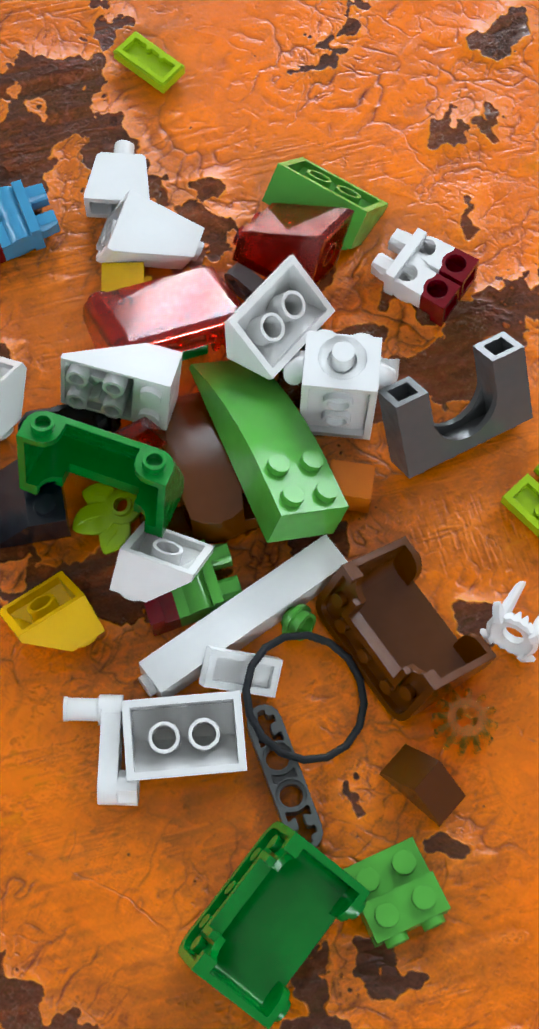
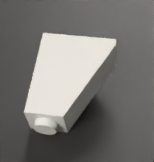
M130 189L107 217L96 244V250H98L96 261L101 264L144 262L145 267L182 270L191 260L195 262L200 256L204 247V243L200 240L205 228Z

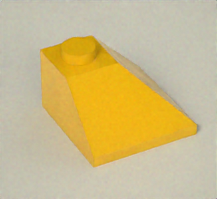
M63 571L58 572L0 608L1 618L20 642L73 652L78 648L90 645L98 635L105 631L85 594Z

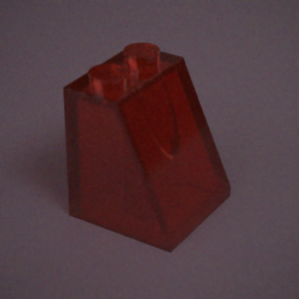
M272 203L263 212L258 211L246 227L242 225L238 229L233 240L236 248L232 260L268 278L289 255L293 254L318 286L336 267L354 211L349 208Z

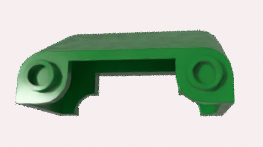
M37 411L28 415L16 434L19 488L21 490L38 495L42 485L55 481L56 485L63 487L69 473H73L137 495L133 511L137 513L142 512L144 515V532L160 538L163 537L184 489L183 473L167 452L52 412Z
M277 821L262 834L182 940L178 953L194 973L265 1028L270 1029L274 1022H279L284 1018L290 1008V991L286 987L288 982L335 919L340 922L356 919L364 910L366 898L371 892L300 834L282 822Z

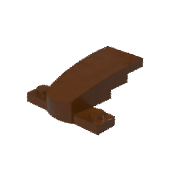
M200 392L178 396L167 430L158 429L162 450L173 458L184 476V489L179 501L180 506L176 507L167 529L199 541L204 539L205 543L209 544L227 541L245 533L246 530L260 528L245 493H242L241 484ZM143 514L139 515L140 524L145 521Z

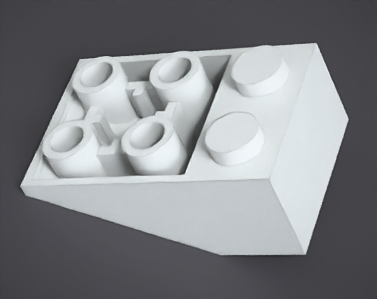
M150 343L62 353L61 403L68 404L76 409H87L102 413L110 418H121L136 422L147 428L167 430L178 399L183 352Z

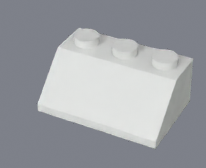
M241 690L121 701L127 782L247 771Z

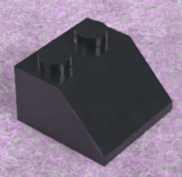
M18 459L0 470V549L71 537L64 487L56 485L55 481L42 485L38 495L21 490L19 488Z

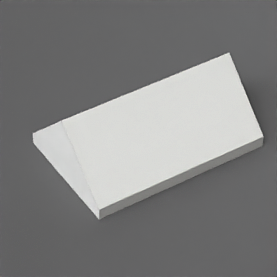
M293 254L289 255L224 322L227 358L268 380L273 379L305 345L307 331L316 332L335 312V309Z

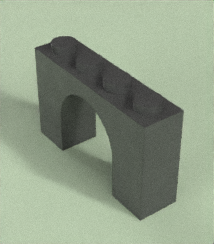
M500 332L473 345L477 373L476 390L468 406L451 420L434 423L429 392L410 376L378 390L391 462L409 479L533 418L525 348L506 332Z

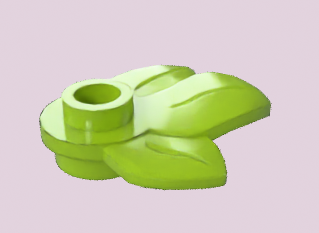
M103 483L92 484L82 491L87 505L82 507L76 514L72 528L73 531L82 535H99L101 550L103 554L107 555L120 549L131 536V523L140 515V513L133 511L137 495L120 489L116 490ZM122 500H127L126 509L118 511V504Z

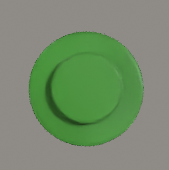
M303 603L290 607L282 617V634L312 632L316 623V616L311 613L310 607Z

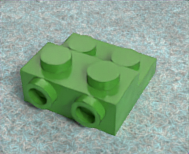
M413 837L343 869L371 892L366 898V906L360 917L375 948L385 943L389 950L409 940L407 932L419 926H422L424 932L446 922L444 914L448 913L451 907L433 871H429Z

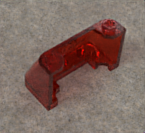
M199 265L190 271L113 291L95 292L89 296L88 301L84 304L83 319L95 349L150 343L180 352L211 344L213 351L220 350L221 345L226 350L224 322L242 303L216 269Z

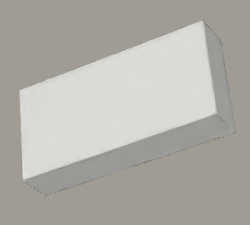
M206 646L198 684L203 687L226 691L241 690L242 693L248 664L256 653ZM264 655L255 668L250 688L251 694L275 698L283 664L282 659Z

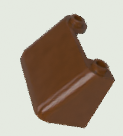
M406 536L341 565L316 600L317 614L338 645L351 655L365 682L386 711L398 721H405L418 714L486 668L497 657L488 643L475 633H468L457 639L415 584V580L422 571L421 557Z

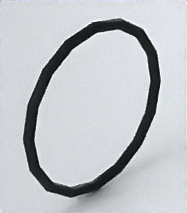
M309 631L283 633L263 644L248 664L242 688L245 713L259 740L280 757L302 764L329 761L348 750L363 729L368 706L364 678L351 655L332 639ZM308 639L328 646L346 661L357 681L360 707L356 725L344 743L326 754L303 756L282 749L264 733L253 713L250 688L255 668L267 651L285 641Z

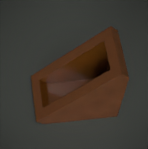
M407 744L400 749L380 772L384 779L438 826L442 825L466 796L440 760Z

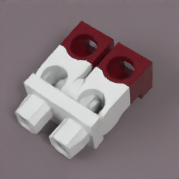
M397 228L388 242V249L398 254V256L394 260L383 253H378L371 264V274L384 282L383 292L391 296L394 294L395 297L405 303H411L429 314L430 321L442 327L458 304V300H461L476 279L479 259L437 238L427 236V232L420 228H417L413 235Z

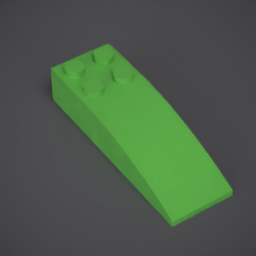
M232 360L191 364L189 370L266 542L272 543L333 534L349 505L305 419L274 378L268 380Z

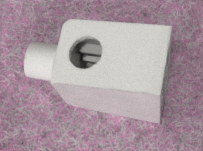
M119 140L114 144V153L100 152L96 155L84 192L87 217L107 218L130 189L150 199L146 156L134 154L135 146L132 142Z

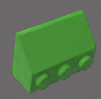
M303 157L277 164L262 199L263 202L272 206L271 211L284 218H294L300 222L302 229L313 234L321 233L330 238L329 243L342 250L352 249L361 245L388 207L387 202Z

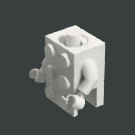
M326 329L316 332L307 331L305 350H299L283 367V377L290 385H298L302 382L300 414L305 419L313 435L370 440L378 390L397 382L399 375L400 359L381 357L382 338L373 337L367 333H356L354 335L336 334Z

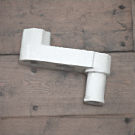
M100 694L99 698H72L64 696V722L98 721V725H101L97 804L138 806L140 781L127 782L126 770H121L123 743L121 701L124 700V695Z

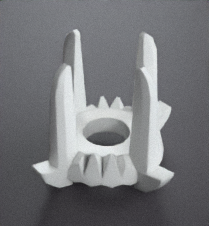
M519 581L503 603L501 601L493 602V616L487 622L486 629H480V634L488 644L498 645L500 649H504L508 653L517 656L520 662H534L536 658L532 654L538 650L539 615L532 624L529 622L528 615L522 618V612L517 614L512 612L526 585V581ZM506 627L517 630L523 637L512 635Z

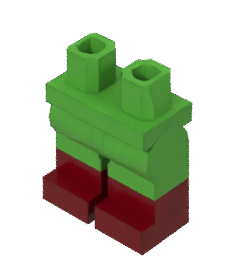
M227 543L213 545L215 547L212 555L192 582L146 603L144 602L154 636L198 622L242 592L237 575L217 581L215 571L233 566Z

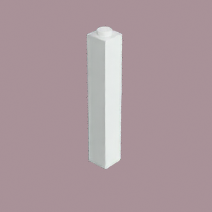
M323 535L138 662L142 674L138 677L141 686L150 697L155 694L158 697L174 696L200 678L206 646L239 651L282 621L283 615L290 607H295L301 603L306 604L318 596L341 565L348 561L329 537Z

